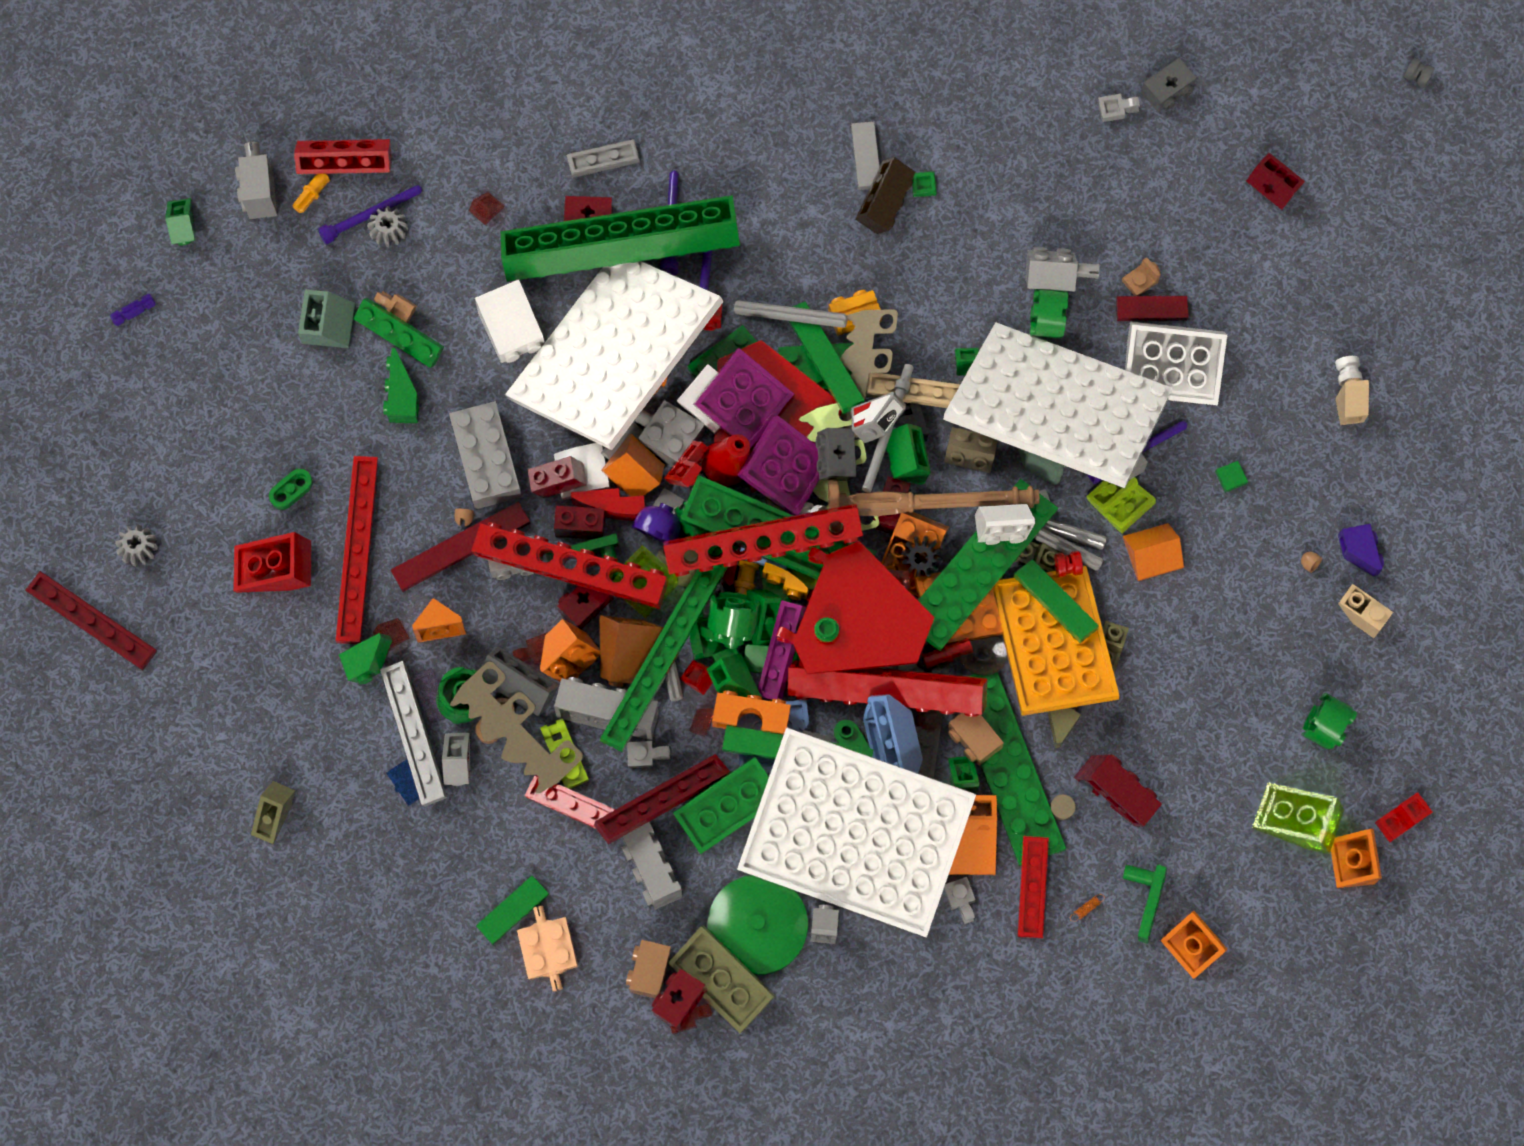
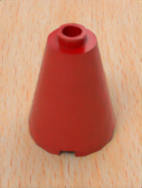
M734 434L708 446V450L704 453L705 458L701 462L702 471L705 472L708 477L707 479L728 488L743 480L738 474L750 455V443L745 436Z

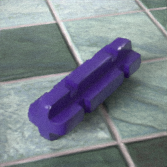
M146 294L141 297L142 300L138 301L137 299L122 307L120 312L117 310L111 313L110 318L114 325L119 326L124 323L125 319L130 320L145 312V308L150 309L156 304L152 296Z

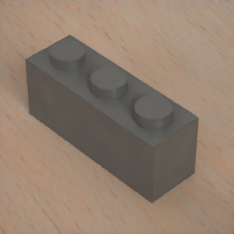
M499 646L487 655L484 664L493 662L505 674V681L496 688L497 691L504 694L507 699H510L517 692L524 693L535 705V710L532 714L537 716L549 707L559 687L558 683ZM487 669L483 672L482 676L487 684L497 682L498 674L495 670ZM515 700L516 703L527 711L528 705L524 700Z

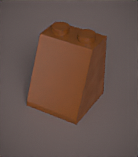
M600 615L601 678L608 680L609 685L623 687L624 683L632 684L662 632L663 627L642 619Z

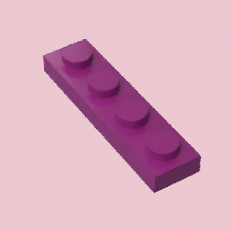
M781 600L758 685L761 697L782 700L788 679V667L792 664L795 648L793 644L778 641L776 635L779 627H784L793 633H797L807 608L805 606Z

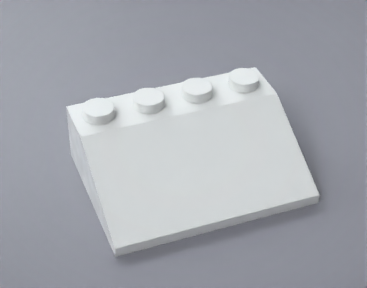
M1130 322L1125 370L1172 387L1173 389L1168 400L1218 405L1227 334L1223 331Z

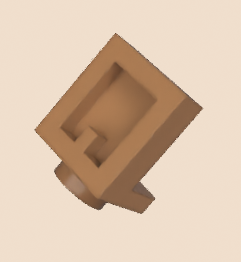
M1146 257L1142 260L1140 266L1122 278V282L1134 296H1140L1159 282L1161 276L1160 269L1156 263L1150 262Z

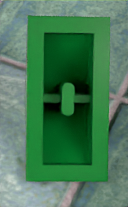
M966 756L948 758L951 785L974 794L977 793L979 779L974 762L972 763Z

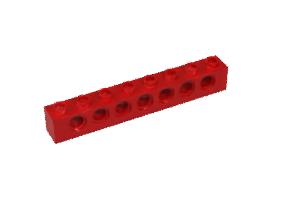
M851 504L665 541L663 547L669 575L675 574L676 577L690 574V570L699 569V572H705L714 569L713 566L723 564V567L737 565V561L747 559V562H755L761 560L762 556L770 554L772 557H781L786 555V551L790 550L800 553L809 551L811 546L820 545V548L833 546L834 542L844 540V543L858 541V537L863 536L857 504ZM834 521H839L843 524V528L839 532H832L829 529L830 524ZM810 526H815L819 532L815 537H808L805 534V530ZM791 531L795 537L790 542H784L781 539L782 533ZM760 536H767L771 541L768 546L761 547L757 544V539ZM743 541L746 544V548L741 552L735 551L732 547L734 542ZM717 545L721 547L722 553L719 556H712L708 552L709 548ZM689 550H693L698 554V557L694 561H688L685 559L684 554Z
M488 522V525L480 523L471 550L476 557L657 609L661 608L669 581L667 576H664L665 573L660 570L650 569L649 572L642 570L640 565L632 562H627V565L621 564L614 557L604 555L603 558L594 556L595 553L587 549H581L579 552L572 550V546L566 543L558 542L555 545L548 543V539L535 535L534 538L525 536L524 532L517 529H511V532L502 530V526L496 523ZM501 539H506V547L497 549V542ZM530 546L531 549L527 555H519L521 547ZM551 552L554 554L550 562L542 561L545 553ZM568 560H577V564L574 568H565V564ZM592 566L600 567V572L597 575L591 576L588 574ZM617 572L624 574L620 582L611 581L613 574ZM639 579L647 580V585L642 589L635 588V583Z

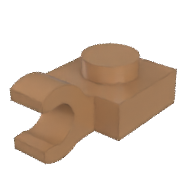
M382 291V293L377 292L374 298L375 302L386 307L387 311L406 323H409L417 308V305L399 294H394L392 297L390 294Z

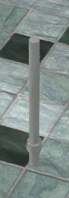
M910 364L904 365L901 377L897 379L894 387L895 394L902 401L911 385L909 380L914 367ZM894 424L885 436L879 438L862 490L870 493L872 491Z

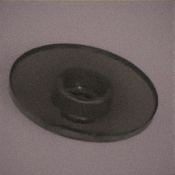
M998 636L970 641L973 653L959 657L961 664L969 672L980 676H988L997 673L1004 667L1007 660V651L1004 642ZM984 655L986 659H980L978 656Z

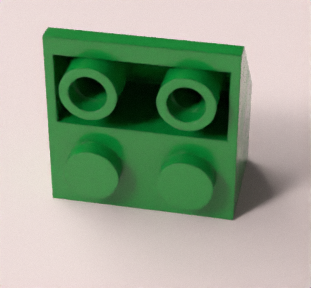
M907 423L893 429L886 447L889 453L890 470L893 477L919 485L925 484L931 471L921 427Z

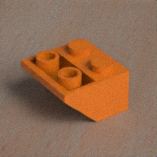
M562 619L545 635L540 670L561 682V679L568 680L569 677L578 678L600 656V649L588 633Z

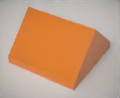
M629 434L601 471L629 497L642 496L661 483L665 464L634 435Z
M1169 523L1123 536L1138 581L1184 568L1180 538Z
M434 598L412 625L418 643L466 635L462 618Z
M1367 829L1329 839L1337 888L1374 885L1382 878L1374 829Z
M1195 911L1191 912L1160 940L1193 979L1228 950Z

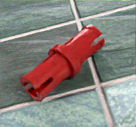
M967 637L958 642L946 644L941 651L936 649L923 653L922 657L928 669L940 663L953 662L955 658L973 653V648Z

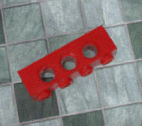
M390 139L297 141L294 151L296 174L390 172L392 164Z

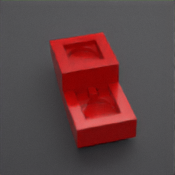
M1417 792L1378 819L1375 824L1390 843L1425 819L1433 811Z

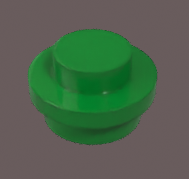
M822 618L815 624V635L820 641L831 642L839 634V625L832 618Z

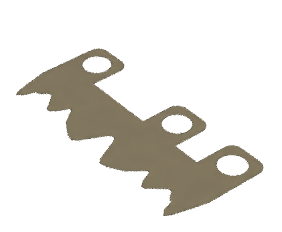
M894 309L863 310L847 315L848 320L852 321L855 325V329L846 338L854 342V344L845 350L840 360L845 368L852 371L850 377L864 398V401L866 400L869 373H887L891 369L892 351L890 349L872 348L874 334L893 333L896 330L898 312ZM885 314H890L893 317V324L888 329H883L880 326V319ZM879 354H885L888 357V363L884 368L879 369L874 364L875 358ZM852 411L845 414L842 413V421H849L852 418ZM848 425V426H844V427H840V428L852 429V425Z
M487 662L460 687L450 706H455L459 703L469 704V718L482 717L480 729L484 741L506 737L507 740L501 758L511 763H527L524 775L539 776V786L536 789V794L541 793L557 784L582 760L583 755L570 741H564L549 754L520 725L534 712L535 705L524 693L517 692L502 706L491 693L505 681V674L493 662ZM487 669L495 670L498 674L497 682L494 684L485 683L482 678L483 672ZM517 699L524 700L528 705L526 713L522 715L516 714L512 710V704ZM571 748L575 752V760L572 763H564L560 759L562 749Z

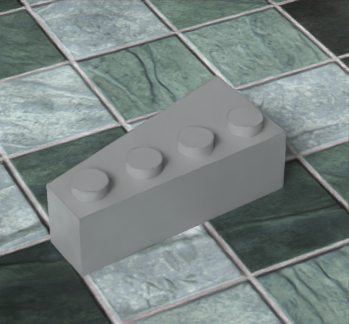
M650 822L623 836L622 839L625 846L621 848L627 861L632 859L635 865L632 872L637 883L642 882L646 889L642 894L647 905L652 904L656 910L682 898V890L678 881L675 882L673 870L669 862L665 861L663 849L659 841L655 839V833Z

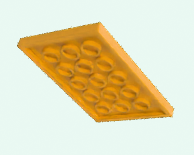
M1083 566L1082 575L1076 576L1067 574L1066 577L1058 578L1056 571L1046 572L1099 625L1098 630L1081 643L1015 578L998 581L993 587V592L1000 615L1002 635L1022 716L1119 700V692L1087 566Z

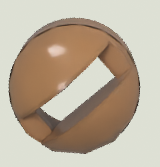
M455 509L454 519L459 526H461L462 520H465V527L472 523L474 518L473 510Z
M1306 552L1301 558L1303 568L1309 573L1315 571L1322 562V557L1315 552Z

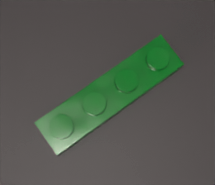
M368 298L362 300L354 317V320L430 368L435 366L444 348L435 340Z

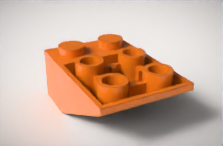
M915 512L901 513L881 563L911 594L918 596L914 580L917 577V569L914 568L909 573L907 570L911 564L903 565L902 563L904 559L909 558L902 555L903 550H909L906 543L908 541L914 543L915 536H919L922 542L924 536L927 535L929 536V544L933 540H937L934 549L941 548L949 526ZM921 553L918 556V559L920 561H922L923 559H926L928 561V559L925 558L927 556V553Z
M976 795L948 875H996V795Z

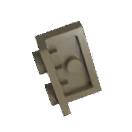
M952 427L944 462L990 473L998 440L966 429Z

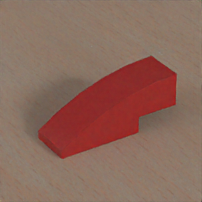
M619 488L571 492L572 504L578 507L604 509L605 517L611 519L634 521L638 513L645 508L644 495L620 497Z

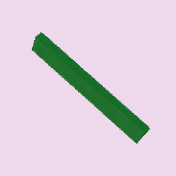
M806 301L793 306L796 308L810 309ZM789 321L842 413L850 412L852 407L865 403L864 398L821 326L818 324Z
M726 725L722 751L775 760L784 734ZM833 743L873 757L874 749Z

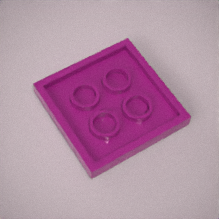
M737 348L693 405L730 436L734 434L745 436L750 443L751 449L765 431L772 417L779 414L794 393L740 348Z
M778 415L773 416L738 476L788 514L793 516L799 515L819 481V473L817 471L818 449L816 444Z

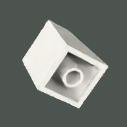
M519 280L475 298L479 317L501 363L505 361L507 363L514 362L524 353H535L541 349V346L544 344L543 335Z

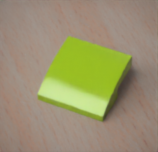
M1135 477L1128 481L1125 488L1103 481L1086 496L1087 500L1122 534L1156 504L1155 497L1138 485V479Z

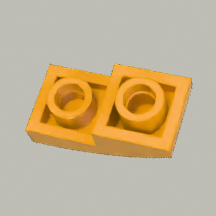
M765 562L762 578L775 585L783 583V593L787 594V597L790 599L801 600L802 598L807 600L808 588L802 581L790 572Z

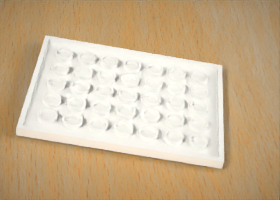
M641 261L618 264L612 267H602L505 395L512 402L613 450L723 303V300L717 294Z
M995 322L946 409L943 420L1125 488L1173 388Z
M787 727L737 870L927 937L976 794Z

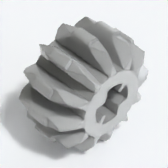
M388 206L385 212L378 208V215L370 216L372 222L368 223L369 234L372 239H376L378 245L385 241L386 247L389 248L391 241L398 245V238L405 239V231H408V225L405 223L406 217L405 215H400L397 208L392 212Z
M137 524L135 530H132L130 526H127L128 533L119 532V536L122 539L115 542L116 546L119 547L116 552L118 556H123L122 560L124 563L131 561V564L136 567L140 560L143 565H146L145 558L154 559L151 551L158 550V546L154 543L157 541L155 535H151V530L147 527L142 530L141 525Z

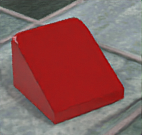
M695 660L691 662L680 678L681 681L702 695L707 692L713 683L707 671L708 666Z

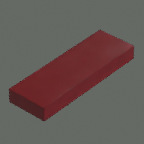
M1117 296V321H1187V296Z

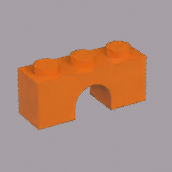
M733 691L717 692L712 727L726 729V725L738 727L741 717L747 714H754L762 721L761 731L784 734L788 727L791 705L786 704V701L780 699H772L771 702L762 700V697L757 695L741 697Z

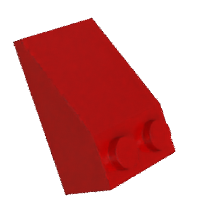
M292 532L234 546V592L291 591L311 586V540L302 535Z

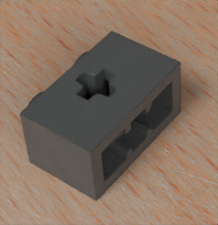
M1178 58L1145 81L1141 93L1157 112L1164 108L1168 110L1177 102L1176 99L1181 96L1187 97L1193 92L1197 77Z
M826 428L817 432L815 444L818 449L817 471L819 473V480L837 479L838 481H847L856 477L855 441L852 429Z

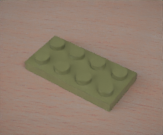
M704 925L695 932L668 962L677 972L681 968L704 983L708 990L703 998L739 1033H742L776 996Z

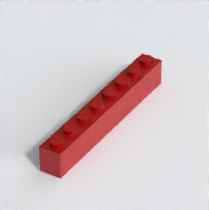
M794 660L788 667V696H795L799 700L817 698L821 702L838 700L843 701L844 704L854 705L857 703L868 704L867 700L870 696L891 695L905 707L915 708L919 712L938 710L942 714L958 712L964 713L965 716L976 717L982 715L986 709L987 679L882 668L807 675L801 661Z

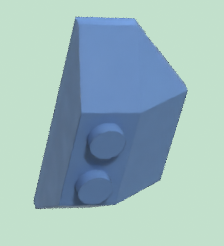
M891 695L868 697L863 721L870 749H874L872 758L918 773L923 757L912 711Z

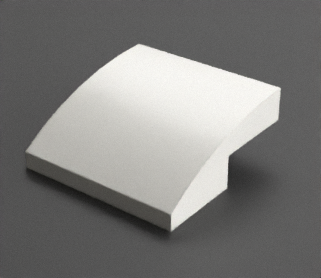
M707 364L679 397L677 402L715 434L720 427L693 405L718 373Z
M593 443L554 454L555 461L568 456L581 461L584 466L587 483L586 486L561 493L562 500L572 499L571 492L610 488L608 477L601 471L605 466V459L601 454L603 451L602 445Z

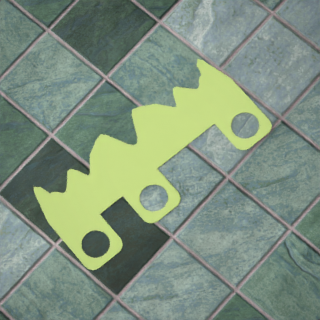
M836 403L817 408L800 417L799 420L801 422H808L814 427L807 438L815 442L817 432L826 428H840L852 425V418L849 421H842L838 415L840 408ZM859 439L854 440L855 446L861 449L860 458L855 460L856 465L863 464L867 459L864 443ZM819 480L813 492L826 502H828V480ZM838 481L840 493H846V496H849L847 481ZM874 516L876 521L873 520L868 525L861 523L862 531L876 528L879 525L878 516Z

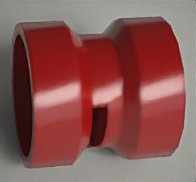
M1072 551L1068 555L1063 553H1056L1054 555L1055 570L1058 578L1066 577L1067 574L1075 576L1083 574L1080 551Z

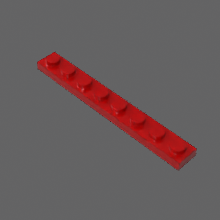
M353 457L336 643L359 644L362 640L379 463L378 457Z

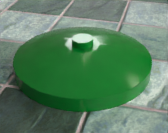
M749 875L732 881L716 896L708 915V930L755 976L778 972L796 959L806 941L808 918L801 898L793 889L754 875Z

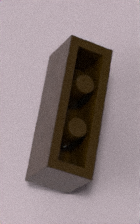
M896 157L882 161L855 220L876 234L889 231L895 224L894 218L897 211L904 204L903 199L906 192L913 185L912 179L916 172Z

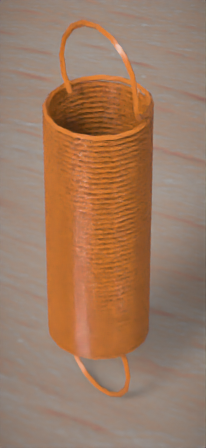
M1094 896L1074 913L1079 915V919H1082L1100 905V901Z

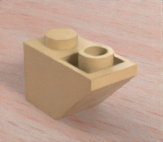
M1353 378L1343 384L1335 398L1340 425L1364 423L1369 410L1368 380Z
M1354 584L1351 585L1338 603L1350 621L1373 638H1375L1393 613Z

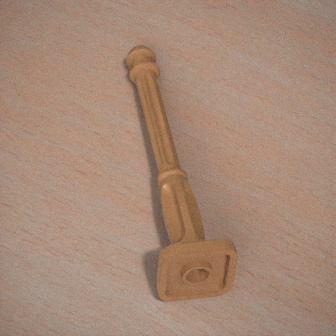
M828 479L829 509L857 504L859 516H882L903 512L912 513L916 509L1027 504L1029 508H1033L1034 504H1039V490H1034L1032 486H1028L1027 490H1018L1015 486L1012 490L922 495H913L912 492H867L846 496V493H840L837 479ZM832 522L830 530L832 532L841 531V522Z

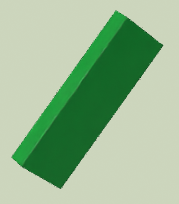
M531 876L481 920L476 927L494 945L528 915L533 908L537 907L547 898L549 893Z

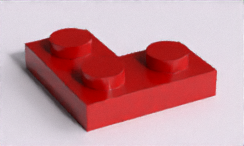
M692 441L664 479L673 485L692 486L703 469L699 464L704 460V453L708 450V447L702 442Z

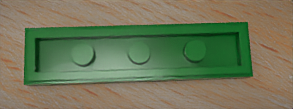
M1033 559L1014 573V578L1079 643L1098 630L1099 625Z

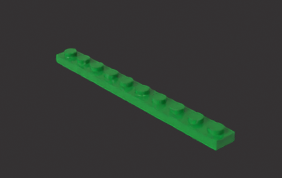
M714 545L709 548L708 552L712 556H719L722 553V549ZM732 545L733 549L737 551L738 547ZM723 564L713 566L714 569L710 571L699 572V569H697L603 732L600 742L621 752L624 751L728 567H723Z

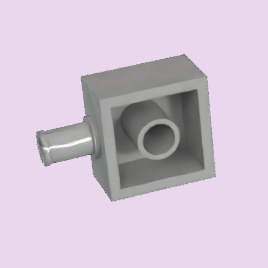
M250 142L244 145L246 157H239V166L235 167L236 178L240 183V188H237L239 202H241L242 211L247 212L249 219L277 216L274 174L267 154L260 155L259 143L252 142V147H250Z
M1034 247L1033 250L1027 251L1025 273L1027 288L1075 292L1077 277L1095 279L1099 277V264L1078 263L1075 253H1071L1069 249L1060 248L1055 252L1047 251V248Z
M665 400L655 414L651 415L642 410L634 420L645 427L638 440L658 459L671 467L675 465L692 441H700L705 434V424Z

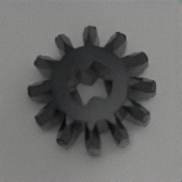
M927 535L924 536L922 542L919 536H915L914 543L910 541L906 543L909 550L905 549L902 551V555L909 557L902 561L903 565L910 563L911 566L907 571L911 573L914 568L917 569V577L921 576L923 570L927 577L930 576L931 569L934 571L939 569L936 563L943 562V558L937 556L943 549H934L937 540H933L929 544V536ZM926 552L927 556L925 558H927L928 561L926 559L920 561L918 559V556L921 553Z

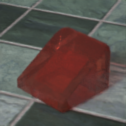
M486 192L472 201L469 212L486 225L505 206L489 192Z
M399 618L378 624L373 631L374 636L378 633L391 636L392 642L389 649L409 639Z
M698 709L689 731L706 737L712 724L713 709Z

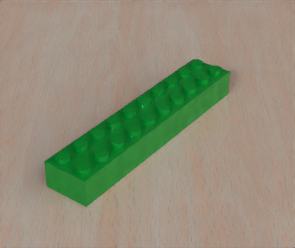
M733 195L500 231L501 260L507 282L740 246Z

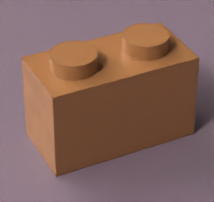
M961 713L949 722L948 728L950 731H948V734L955 743L960 742L965 748L963 752L972 763L976 761L980 766L1003 748L1004 742L981 715L969 717Z
M641 940L640 946L635 945L632 960L636 961L634 971L629 970L626 985L630 986L629 991L631 993L656 998L659 993L661 994L671 954L670 946Z

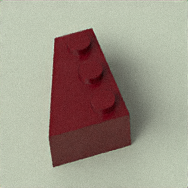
M1112 754L1091 755L1074 778L1078 782L1085 780L1094 788L1092 793L1097 797L1101 794L1111 804L1110 807L1135 827H1144L1162 805L1156 799L1158 797L1157 794L1150 788H1144L1139 783V777L1131 771L1127 772L1121 766L1122 762L1116 756Z

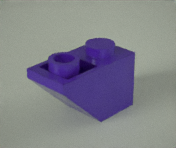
M1371 524L1342 529L1338 538L1344 559L1371 576H1378L1384 567V560L1382 554H1378L1376 546L1378 544V537L1376 532L1372 531Z

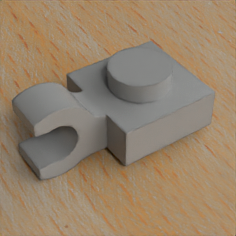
M1121 94L1099 97L1098 106L1102 122L1124 119L1125 112H1139V98L1132 97L1122 100Z
M652 741L628 742L627 744L628 768L653 767V760H670L669 746L653 748Z
M967 877L945 884L944 891L951 910L959 908L964 924L973 922L975 916L969 904L975 902V897Z

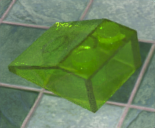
M1268 782L1252 827L1302 848L1330 854L1345 809L1337 797Z

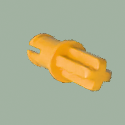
M316 174L311 182L303 187L304 191L293 203V208L298 213L305 212L313 200L319 198V193L330 181L329 177L326 174Z

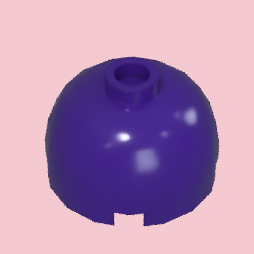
M660 503L659 507L650 505L643 508L635 518L632 528L664 543L665 541L679 539L681 522L679 517L672 513L674 508Z

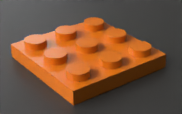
M941 572L933 573L928 577L926 575L915 577L914 580L919 598ZM993 589L949 640L948 645L967 637L972 641L1002 635L1003 630Z

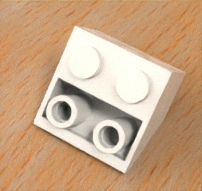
M1027 504L979 507L975 514L978 543L986 542L987 545L998 544L1000 541H1010V543L1023 542L1027 539L1035 525V519Z

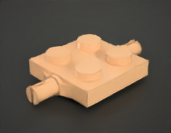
M538 906V908H533L537 923L530 927L519 929L517 933L528 979L550 977L552 991L555 992L557 988L558 990L563 989L559 975L566 970L578 967L567 918L546 920L544 907Z

